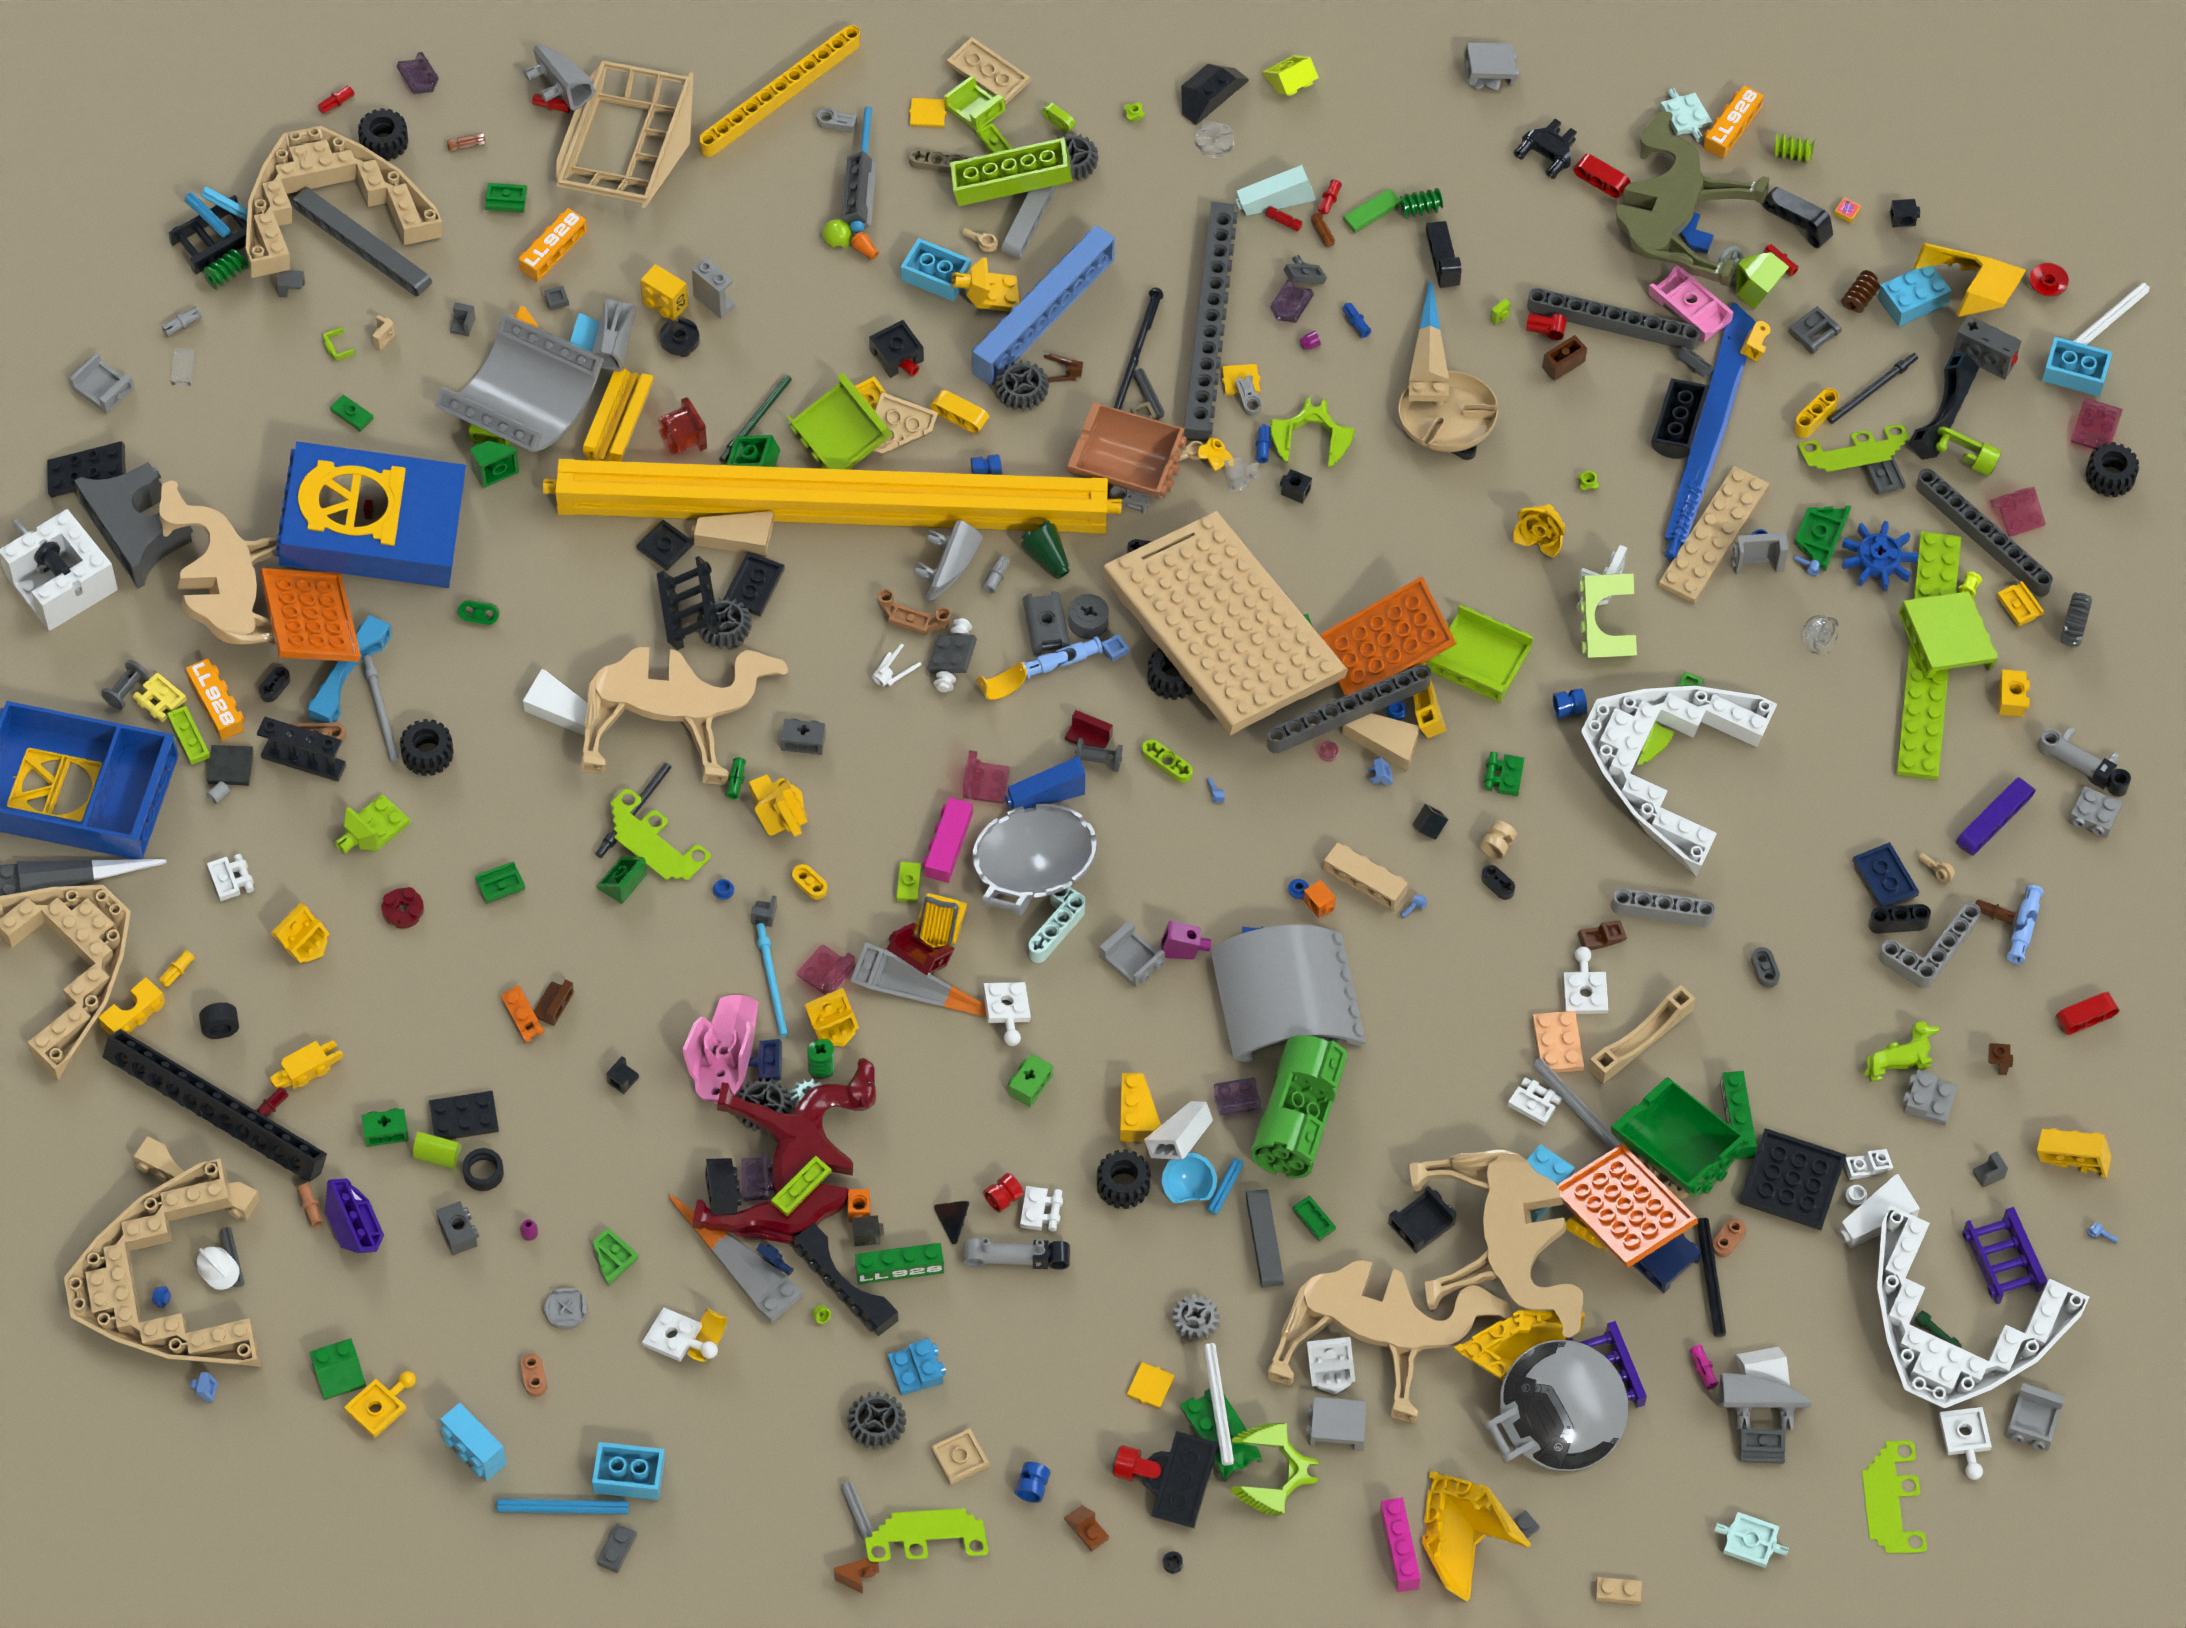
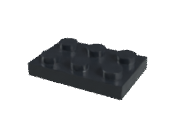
M747 552L723 600L728 597L730 601H733L736 598L737 604L743 602L744 608H748L749 613L761 617L785 570V565Z
M493 1090L429 1100L434 1136L450 1140L499 1132Z

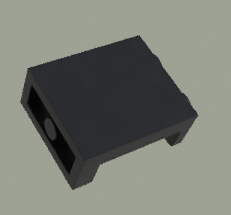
M1427 1186L1424 1194L1400 1212L1396 1209L1391 1212L1388 1224L1417 1254L1455 1225L1456 1212L1451 1205H1447L1442 1200L1437 1190Z

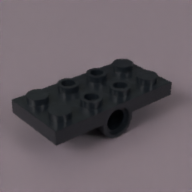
M119 441L47 460L48 494L50 497L76 492L74 480L80 477L102 480L125 474V444Z

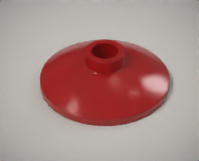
M2042 263L2033 268L2029 281L2032 288L2039 294L2057 296L2067 289L2069 277L2062 267L2053 263Z

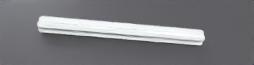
M2141 283L2073 342L2087 345L2149 292L2150 287L2146 283Z
M1214 1343L1205 1344L1204 1354L1221 1461L1224 1466L1232 1465L1234 1458L1216 1345Z

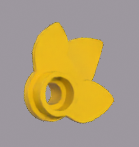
M1210 438L1206 444L1198 448V458L1208 459L1215 472L1224 465L1229 469H1233V457L1225 449L1221 440Z

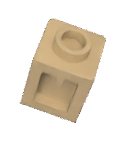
M378 315L376 317L378 328L372 336L374 347L381 351L396 334L394 323L389 318Z

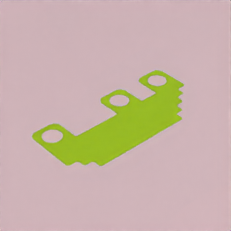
M1897 424L1884 428L1888 440L1876 442L1872 433L1865 430L1851 434L1856 446L1823 452L1819 442L1813 440L1800 443L1799 448L1808 466H1817L1818 469L1824 468L1826 472L1892 460L1891 455H1896L1895 451L1900 450V445H1905L1904 441L1910 440V437L1904 426ZM1897 427L1902 430V433L1900 435H1892L1889 433V430ZM1859 434H1867L1869 440L1861 442L1856 437ZM1806 444H1814L1817 449L1813 452H1808L1804 449V446Z
M629 788L624 789L610 803L614 807L611 812L615 815L613 822L617 825L614 828L617 832L614 838L636 856L644 857L646 864L666 880L671 877L675 879L683 877L685 880H689L711 858V854L701 845L697 844L683 856L657 835L668 824V819L659 811L652 810L641 821L638 820L630 812L641 803V797ZM625 794H632L635 797V803L625 805L622 802V797ZM657 815L662 819V824L658 827H653L649 824V818ZM695 850H701L704 852L705 858L703 861L697 862L693 860L692 853Z
M1910 1440L1886 1441V1448L1880 1449L1881 1455L1874 1457L1875 1462L1868 1464L1869 1469L1862 1470L1869 1537L1871 1540L1876 1539L1879 1546H1884L1886 1553L1925 1552L1927 1550V1543L1924 1532L1903 1531L1899 1497L1918 1496L1920 1494L1919 1478L1916 1475H1896L1895 1462H1908L1916 1459L1915 1444ZM1900 1445H1908L1911 1448L1912 1453L1909 1457H1901L1898 1454V1447ZM1906 1479L1913 1480L1916 1484L1915 1490L1912 1492L1904 1491L1902 1482ZM1913 1535H1917L1922 1539V1546L1912 1548L1908 1543V1539Z
M965 1508L891 1513L892 1518L885 1520V1525L878 1526L879 1531H872V1537L865 1538L868 1559L872 1562L890 1560L889 1542L903 1541L905 1555L910 1560L927 1558L926 1540L964 1538L965 1550L969 1556L986 1555L989 1552L983 1520H976L973 1514L966 1513ZM973 1540L982 1542L983 1550L980 1552L972 1551L969 1547L970 1542ZM912 1544H919L923 1547V1553L919 1556H914L910 1553L909 1547ZM875 1546H881L885 1549L886 1554L882 1558H876L871 1553L872 1549Z

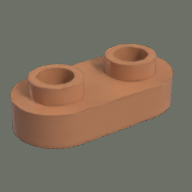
M1730 1219L1726 1222L1713 1240L1715 1255L1728 1257L1732 1254L1745 1236L1746 1226L1744 1222L1739 1219ZM1736 1226L1739 1230H1733L1732 1227ZM1725 1242L1727 1245L1722 1246L1720 1243Z
M528 1354L521 1360L525 1390L530 1396L539 1397L547 1390L543 1362L538 1355ZM535 1362V1365L529 1366L528 1363ZM534 1381L539 1382L538 1385H532Z

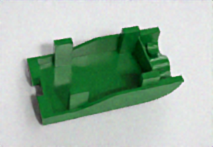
M1209 1388L1204 1391L1205 1396L1197 1400L1192 1397L1181 1403L1180 1409L1189 1421V1427L1197 1437L1219 1443ZM1224 1395L1234 1463L1224 1466L1218 1447L1214 1466L1222 1479L1226 1481L1232 1472L1244 1469L1254 1460L1260 1463L1262 1462V1457L1257 1446L1232 1443L1234 1436L1238 1437L1237 1434H1242L1241 1432L1247 1429Z

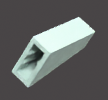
M1300 165L1237 190L1239 198L1236 199L1239 209H1244L1246 216L1266 212L1270 206L1280 209L1316 200L1305 170Z

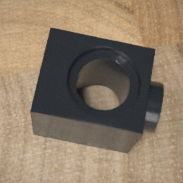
M1915 199L1892 200L1889 211L1892 228L1916 226L1917 218H1920V207L1916 206Z
M1290 469L1287 476L1283 475L1280 481V486L1282 487L1281 495L1303 504L1311 490L1312 478Z

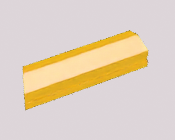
M625 368L623 371L613 372L583 445V453L588 460L621 462L654 382V376L644 373L642 375L633 374Z

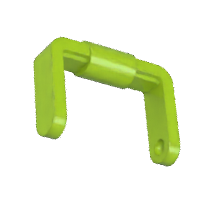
M343 327L326 332L323 335L324 346L335 361L356 353L354 349H349L336 354V349L329 338L342 334L344 332Z

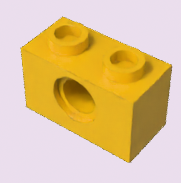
M2002 669L1999 679V715L2023 717L2025 709H2029L2030 697H2026V692H2029L2030 680H2027V671Z

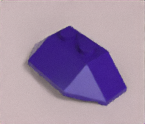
M347 1178L329 1179L327 1181L325 1213L340 1247L356 1253L376 1252L382 1242L384 1233L369 1199L356 1187L352 1186Z

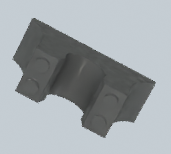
M149 462L114 478L93 480L80 477L74 480L79 503L137 589L145 586L149 572L163 557L192 542L191 533L193 532L191 526H185L173 530L169 536L165 537L163 536L159 513L154 515L141 514L142 511L155 506L161 500L162 484L159 480L161 476L157 468H152Z

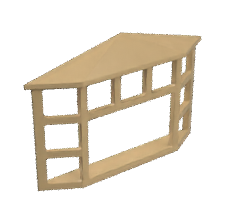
M602 61L590 76L594 82L593 88L596 93L584 106L574 111L556 160L557 187L643 203L641 208H646L690 145L694 73L690 72L689 76ZM608 69L628 73L623 97L602 93ZM635 75L656 78L651 103L630 99ZM663 80L684 84L676 107L658 104ZM600 101L648 110L625 176L576 166ZM655 112L673 115L668 131L649 128ZM646 136L664 139L659 156L640 153ZM638 160L656 163L650 180L632 177ZM572 174L593 177L589 184L568 181ZM601 179L621 183L616 190L596 186ZM628 185L647 188L645 195L625 192L624 190Z

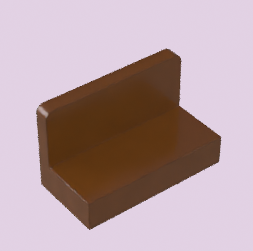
M565 979L562 985L555 982L549 984L534 1009L539 1020L555 1026L574 994L573 982Z

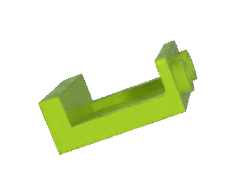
M973 76L964 80L944 96L946 110L977 132L1006 111L1004 97L1000 94L994 97L977 86L976 79Z

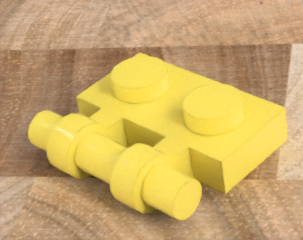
M158 672L143 684V690L146 691L143 695L139 692L133 695V698L141 708H146L153 718H158L161 722L167 719V715L163 713L165 709H168L170 712L174 711L187 701L186 695ZM153 698L159 702L156 706L150 702Z

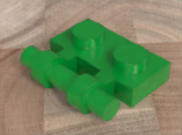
M1490 752L1489 758L1486 760L1487 773L1483 778L1485 783L1484 789L1491 791L1494 785L1499 786V794L1519 796L1525 757L1504 754L1503 761H1499L1497 759L1498 753ZM1495 770H1501V777L1495 776Z

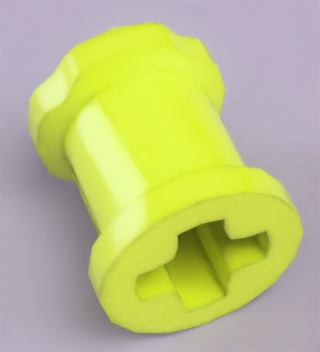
M1969 571L1965 574V580L1959 586L1958 592L1969 591L1971 597L1974 598L1976 595L1975 590L1982 582V577L1975 572Z

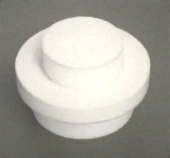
M1853 1185L1846 1191V1200L1851 1205L1860 1206L1867 1200V1192L1860 1185Z

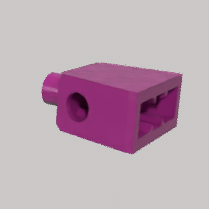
M1175 921L1168 922L1161 938V950L1165 952V958L1195 959L1198 950L1210 951L1211 939L1201 938L1200 927Z

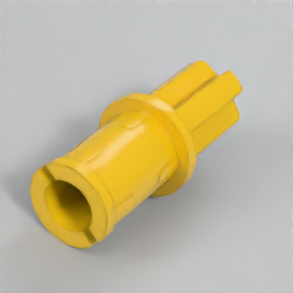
M184 950L175 962L170 963V968L160 977L159 982L164 987H169L179 975L184 974L186 967L194 961L195 957L193 954Z

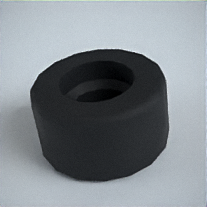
M223 1002L213 1003L204 1007L199 1013L201 1031L207 1038L220 1039L230 1037L239 1029L237 1010L232 1004Z

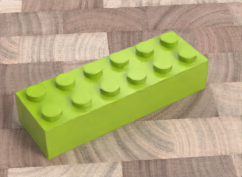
M1064 138L950 162L953 191L958 206L1073 182L1069 151Z

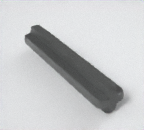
M1144 369L1135 370L1134 378L1146 402H1150L1157 419L1164 417L1165 411Z
M230 1227L222 1228L220 1234L224 1250L239 1266V1277L233 1285L234 1287L244 1285V1279L232 1229Z

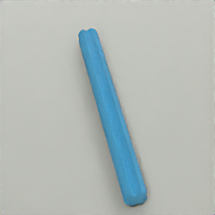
M498 1499L497 1511L628 1514L629 1502Z

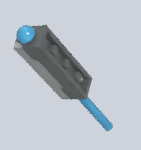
M869 106L864 109L861 151L847 157L842 220L850 225V229L854 233L862 232L865 228L870 227L872 222L877 164L868 156L872 107Z

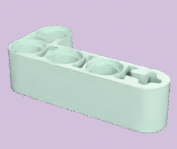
M1070 886L1050 895V903L1057 910L1029 941L1028 956L1034 963L1045 961L1085 914V897Z

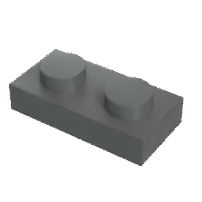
M616 1524L597 1561L598 1565L618 1573L637 1536V1532Z

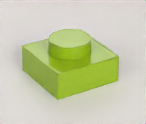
M1506 298L1491 309L1490 321L1495 325L1500 321H1505L1510 315L1511 303Z

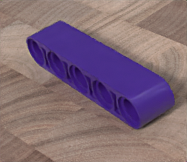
M2020 777L2016 778L1960 834L1956 844L1970 855H1975L2032 798L2036 789Z

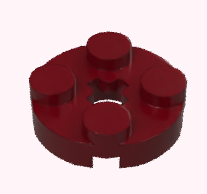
M411 887L395 889L383 897L381 906L383 918L388 924L396 925V928L405 929L416 925L424 913L423 900L416 893L415 889ZM400 905L408 906L404 912L401 909L397 910Z

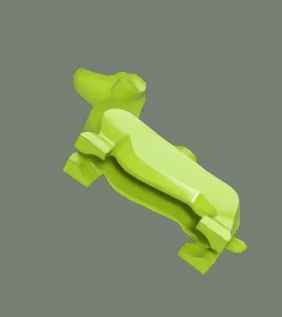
M1925 1021L1916 1022L1911 1028L1912 1041L1904 1045H1899L1898 1042L1891 1043L1886 1046L1887 1049L1876 1051L1869 1055L1866 1059L1868 1068L1863 1075H1870L1872 1083L1883 1079L1882 1075L1886 1073L1885 1069H1907L1915 1064L1918 1070L1929 1068L1933 1061L1927 1057L1931 1049L1928 1037L1937 1034L1940 1027L1929 1026Z

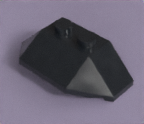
M1214 64L1205 65L1181 86L1182 115L1193 124H1199L1244 86L1249 79L1232 67Z

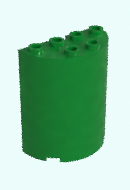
M1668 1077L1651 1090L1638 1106L1634 1105L1611 1126V1133L1691 1197H1697L1703 1193L1708 1194L1717 1181H1723L1728 1174V1168L1735 1158L1739 1157L1744 1151L1742 1145L1745 1137Z

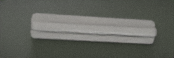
M848 1482L842 1485V1490L865 1542L866 1537H872L873 1529L853 1482Z

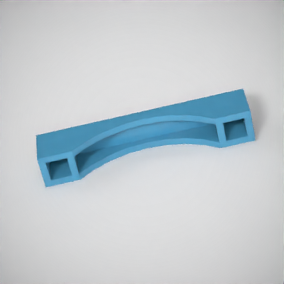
M371 615L361 622L356 634L361 654L360 661H338L335 668L330 669L327 680L319 686L316 697L308 703L307 710L310 720L317 723L337 721L341 715L340 693L347 675L363 660L364 656L383 650L392 636L391 624Z

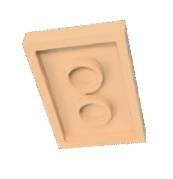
M1575 1011L1533 1014L1539 1058H1542L1555 1073L1583 1071L1584 1062Z

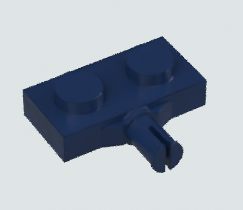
M780 1039L759 1041L757 1057L750 1058L748 1067H758V1079L760 1082L763 1077L766 1079V1082H769L771 1078L774 1081L781 1080L782 1041Z
M762 1243L759 1244L756 1251L766 1262L788 1276L792 1274L794 1268L782 1260L783 1256L779 1253L778 1249L771 1244L767 1246Z

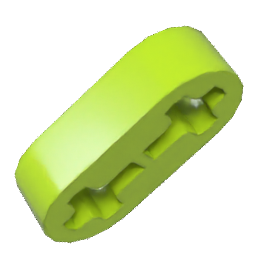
M1048 103L1042 109L1043 116L1062 131L1068 133L1075 127L1076 123L1072 116L1057 105Z

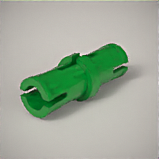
M741 757L733 759L732 770L728 775L729 784L726 796L730 799L739 798L741 784L744 782L743 773L746 760Z

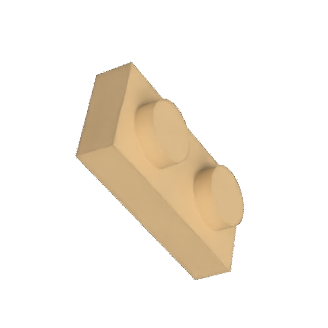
M1597 1577L1596 1601L1640 1605L1642 1581Z

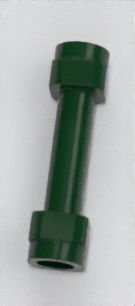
M1922 1310L1915 1317L1914 1320L1920 1327L1923 1328L1925 1326L1936 1337L1961 1348L1962 1344L1959 1343V1340L1955 1337H1949L1931 1321L1932 1316Z

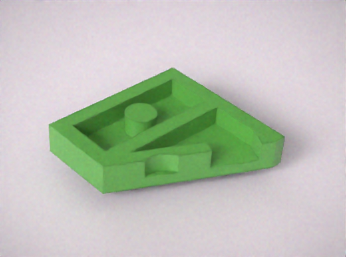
M609 1228L593 1241V1247L607 1285H610L639 1259L638 1254Z

